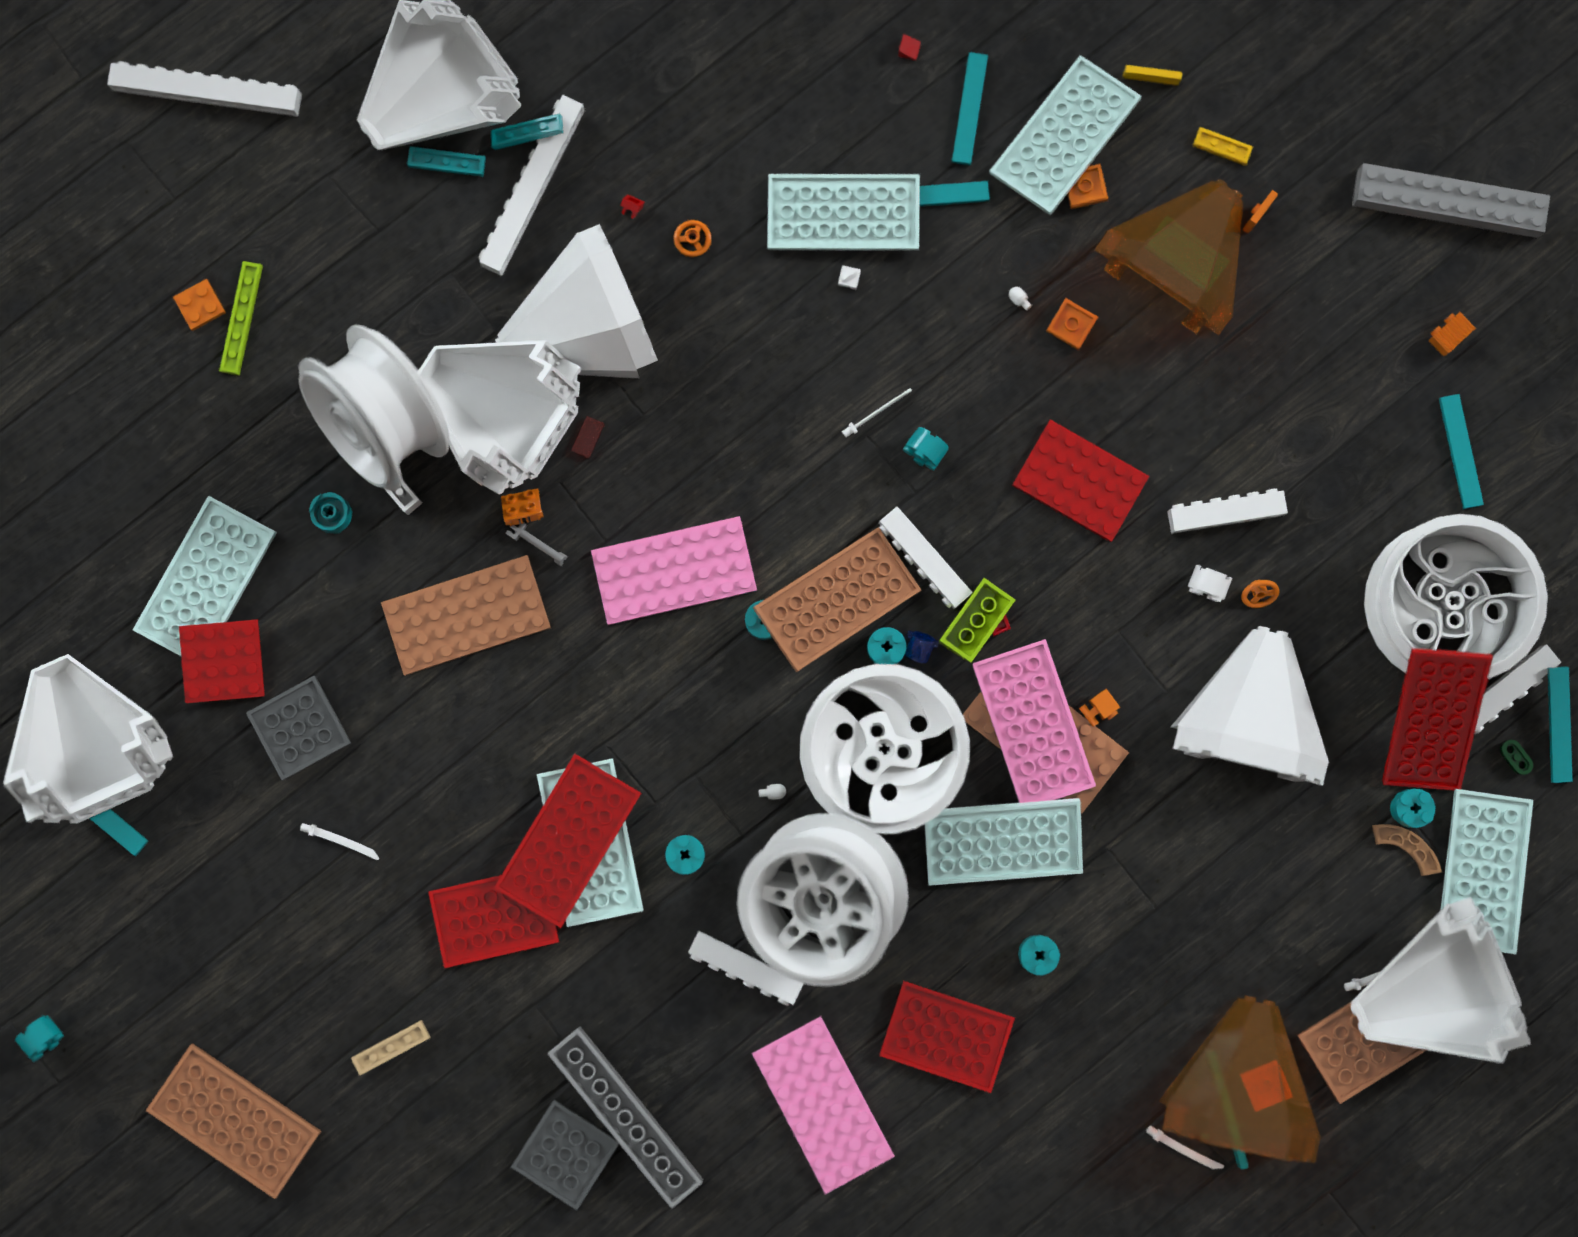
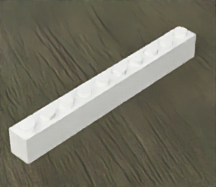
M126 62L111 63L107 84L113 91L292 116H298L301 93L293 85H285L283 87L273 82H267L266 84L259 83L256 80H248L247 82L241 81V79L236 77L225 79L215 74L211 76H204L199 72L189 74L179 69L167 71L162 67H155L153 69L142 64L131 66Z
M562 95L560 100L556 101L553 115L559 113L562 115L563 133L537 139L538 145L536 149H532L529 155L530 161L527 166L523 167L520 174L522 177L519 183H515L512 189L513 195L511 199H507L504 205L505 211L502 216L498 217L495 224L497 227L494 233H490L487 239L488 245L486 249H482L479 255V262L482 267L501 276L585 111L583 104Z

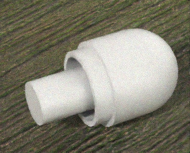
M1020 287L1010 289L1009 298L1015 305L1022 306L1025 310L1032 306L1027 301V294Z
M771 784L767 786V789H759V797L768 796V799L771 800L782 799L786 795V788L782 784Z

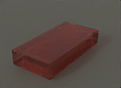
M587 416L571 451L590 459L605 424Z

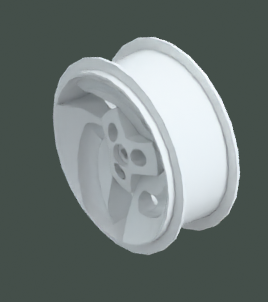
M1456 514L1437 517L1404 532L1384 548L1374 562L1367 579L1364 608L1367 625L1377 647L1393 665L1404 673L1407 671L1411 648L1436 650L1440 638L1455 639L1465 637L1457 650L1458 652L1492 655L1493 660L1488 676L1489 679L1511 669L1528 654L1538 640L1546 619L1548 596L1544 574L1538 561L1519 536L1502 524L1487 518ZM1407 553L1427 573L1418 582L1415 591L1411 588L1403 573L1402 562ZM1442 553L1446 556L1447 564L1443 569L1433 565L1432 558L1434 554ZM1492 572L1507 576L1512 587V593L1490 595V590L1485 580L1478 573ZM1467 586L1472 589V596L1466 595L1465 588ZM1433 587L1437 588L1438 597L1432 595L1431 590ZM1451 598L1454 599V602H1453V603H1455V604H1453V605L1450 604V601H1451V600H1449V599H1451ZM1490 604L1495 605L1498 609L1497 620L1491 619L1487 615V607ZM1452 615L1457 620L1456 626L1450 623V617ZM1420 624H1425L1430 628V636L1426 640L1419 638L1416 630Z
M875 664L854 669L837 678L817 697L807 714L800 737V762L805 781L815 800L829 814L845 816L856 820L876 833H898L915 829L934 819L952 802L963 784L969 764V736L964 717L956 702L938 682L920 671L904 666ZM850 690L866 696L883 712L869 714L858 722L846 708L836 704L834 701L842 693ZM919 715L926 719L927 727L925 731L915 732L912 730L910 722L914 716ZM847 723L852 727L853 735L850 739L841 740L837 737L836 729L840 724ZM877 725L882 728L881 736L875 737L872 735L871 729L873 726ZM949 729L953 743L952 751L937 762L917 768L922 756L921 740L937 737ZM881 744H885L886 747H889V751L886 752V755H883V752L879 751V747H882ZM900 747L908 749L909 754L906 758L898 756L897 751ZM869 759H874L877 762L875 770L867 769L866 762ZM851 768L861 780L873 785L868 802L869 817L849 809L847 789ZM892 784L896 787L897 795L894 800L887 801L882 798L880 790L883 785Z

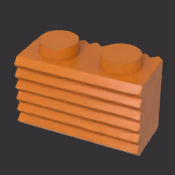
M1461 312L1456 315L1452 313L1444 320L1446 324L1442 328L1438 326L1430 333L1432 337L1429 339V342L1442 356L1449 354L1476 329Z

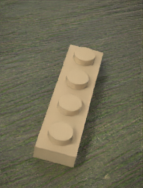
M421 1020L351 1059L359 1075H362L431 1037Z

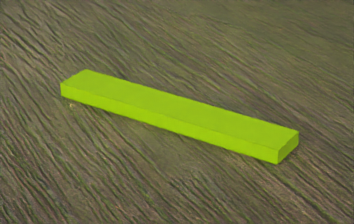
M245 261L242 263L220 372L240 375L263 268L261 264Z

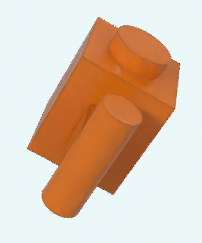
M1104 689L1089 700L1093 707L1089 710L1085 704L1079 709L1092 727L1099 723L1094 716L1098 714L1102 720L1105 718L1110 720L1118 714L1116 710L1120 706L1109 691Z

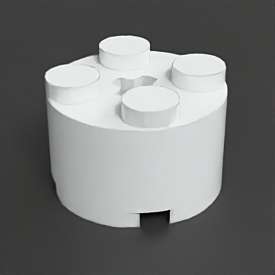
M1196 565L1188 584L1189 592L1196 595H1203L1204 593L1208 595L1207 599L1221 602L1226 597L1232 578H1226L1227 575L1209 568L1203 569L1201 566Z

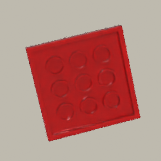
M258 620L179 626L185 703L265 696Z

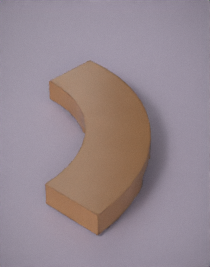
M1372 825L1375 843L1390 844L1405 850L1417 863L1421 876L1442 872L1434 851L1417 834L1395 825Z

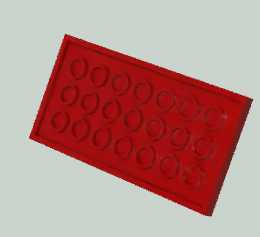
M1411 648L1383 773V785L1461 790L1493 660L1491 654Z
M574 754L494 888L562 928L642 793Z

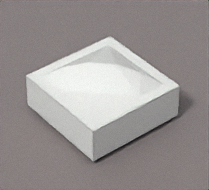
M842 266L838 285L857 289L861 270Z

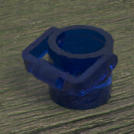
M909 630L906 637L910 641L905 655L916 662L927 663L933 648L938 647L939 641L926 633Z

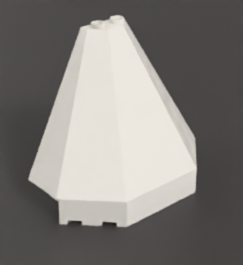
M399 0L357 121L361 125V130L372 140V145L378 150L505 123L521 107V103L517 100L520 98L519 89L515 87L518 80L476 21L469 15L467 17L463 16L460 8L451 0H423L421 3Z
M599 224L582 232H577L498 333V338L495 341L496 343L547 340L566 360L581 367V372L578 375L639 378L637 369L658 361L613 251Z
M547 340L434 346L418 370L442 409L448 426L449 447L462 472L481 486L484 485L498 494L504 493V489L508 487L514 488L523 484V481L528 478L531 480L536 478L578 414L576 397L579 396L580 382L577 381V375L581 372V367L566 360Z
M1258 626L1257 630L1252 629L1173 723L1171 728L1178 729L1173 749L1184 751L1185 755L1201 759L1216 757L1278 773V778L1294 782L1306 781L1323 785L1329 761L1291 638L1288 637L1287 632H1269V628Z
M67 654L31 670L4 786L22 804L27 822L43 819L44 822L59 823L61 820L79 823L151 791L154 786V780L161 776L165 769V763L171 760L173 755L167 741V736L154 717Z
M1471 897L1451 904L1447 903L1351 1002L1352 1013L1359 1020L1358 1027L1360 1033L1364 1034L1367 1040L1502 1063L1509 1050L1530 1045V1039L1525 1030L1527 1029L1525 1017L1520 1009L1522 1004L1491 925L1488 921H1484L1482 912L1478 907H1475Z

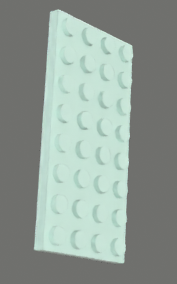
M1080 55L990 170V174L1051 215L1141 100V95Z
M769 174L768 250H919L920 174Z
M208 496L133 631L181 656L179 626L227 622L277 532Z
M613 759L592 763L617 778ZM565 769L537 774L543 805ZM626 821L566 919L567 927L644 911Z
M1456 789L1454 790L1441 909L1447 903L1451 904L1471 897L1475 907H1478L1482 912L1484 921H1488L1491 925L1501 952L1516 954L1533 800Z
M1079 798L947 808L937 817L925 823L928 885L1083 873L1081 806Z

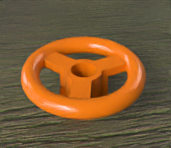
M685 221L675 231V246L685 256H700L711 245V232L700 221ZM688 226H695V228L686 230L685 236H680L683 229ZM701 229L704 231L706 236V241L703 247L699 243V232ZM691 235L696 236L694 240L689 239ZM680 242L693 244L697 251L684 249Z
M1255 580L1243 590L1241 598L1248 607H1265L1277 599L1279 587L1270 580ZM1266 586H1270L1273 589L1267 590ZM1250 591L1253 593L1254 596L1251 599V601H1249L1247 598V595ZM1265 596H1271L1270 598H1268V599L1265 600V601L1258 602L1260 599L1264 598Z

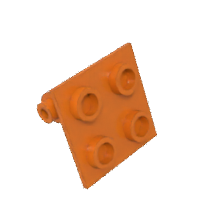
M538 488L501 496L503 518L506 525L520 524L519 519L521 524H524L523 518H526L528 523V517H530L531 521L540 520V518L544 517L541 510Z

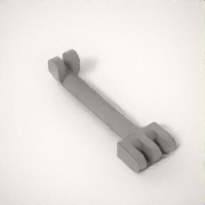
M520 520L518 528L514 525L510 526L515 531L514 534L511 531H506L505 534L516 541L519 537H522L554 558V562L560 566L567 559L565 554L562 552L558 553L525 531L528 525L525 523L521 524Z

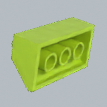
M983 578L938 642L954 654L971 663L1015 602V599Z

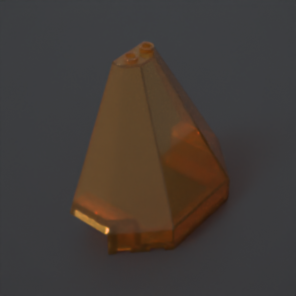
M1218 179L1216 182L1211 181L1107 230L1095 251L1109 260L1104 270L1119 280L1127 267H1130L1189 308L1191 311L1181 322L1184 326L1196 334L1205 326L1219 335L1233 318L1243 201L1241 198L1243 195L1239 191L1227 187V184L1221 179Z
M1245 995L1244 999L1238 998L1159 1100L1167 1106L1162 1130L1177 1133L1188 1138L1199 1139L1201 1142L1282 1160L1291 1161L1292 1159L1300 1162L1308 1161L1315 1163L1321 1138L1279 1008L1275 1006V1002L1264 1000L1263 1003L1256 1002L1255 997Z

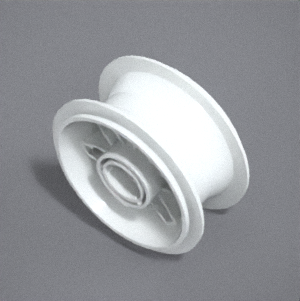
M353 325L346 334L349 352L337 363L325 367L323 364L310 358L300 362V390L313 418L342 458L369 483L395 491L402 484L399 464L414 451L421 449L435 457H442L447 454L449 450L447 422L431 389L409 359L382 334L360 325Z
M835 814L807 815L784 825L772 836L765 848L748 865L738 890L739 918L744 933L756 953L768 965L784 976L815 986L844 984L859 978L873 968L882 957L888 943L898 932L904 920L908 904V888L905 873L892 848L880 835L866 825L851 818ZM791 858L796 874L779 871V868L786 860ZM858 879L862 882V884L864 885L869 894L860 891ZM823 893L827 894L829 898H826ZM781 906L792 910L794 916L792 920L787 917ZM851 926L869 930L861 938L854 940ZM809 931L815 932L818 934L819 939H816L806 933H808Z

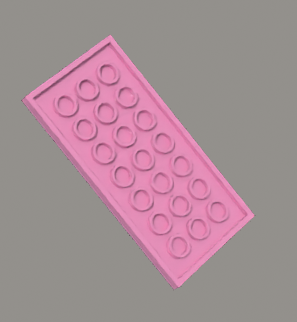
M740 516L591 550L608 625L757 591Z
M1046 639L972 664L1019 803L1056 800L1096 786Z
M821 1016L752 1053L825 1194L895 1157Z

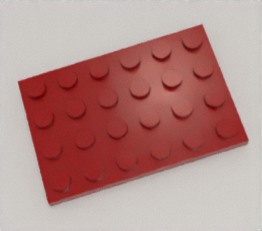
M1050 420L1012 486L1112 542L1149 476Z
M501 875L429 891L444 968L558 943L559 937L556 925L496 890L494 887Z
M903 980L879 1056L991 1093L1015 1018Z

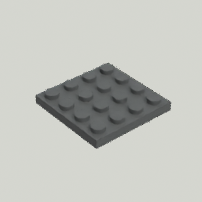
M312 676L246 712L282 781L351 744L316 676Z
M554 1099L511 1168L577 1210L619 1145V1142Z

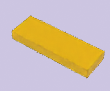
M1127 65L1123 71V78L1179 85L1182 73Z
M1202 127L1199 128L1193 143L1194 147L1242 165L1247 164L1253 148L1250 145Z

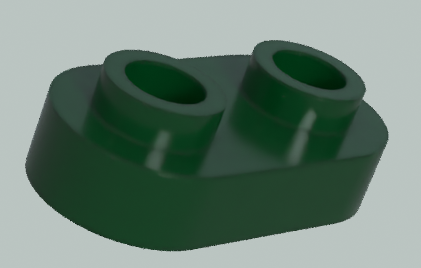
M1506 740L1501 744L1500 753L1515 773L1525 775L1532 771L1533 762L1517 741ZM1508 746H1510V747L1512 748V752H1511V753H1508V752H1507V747H1508ZM1519 762L1524 764L1522 769L1519 768Z

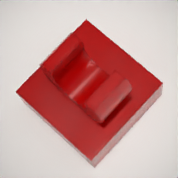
M630 195L625 196L620 205L624 207L622 214L625 215L629 209L632 211L631 218H635L637 213L643 209L645 202Z

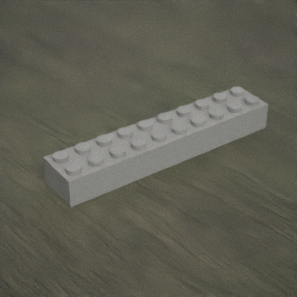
M1363 163L1357 170L1352 206L1538 238L1545 232L1550 195Z
M580 1026L547 1053L671 1208L702 1184L703 1178Z

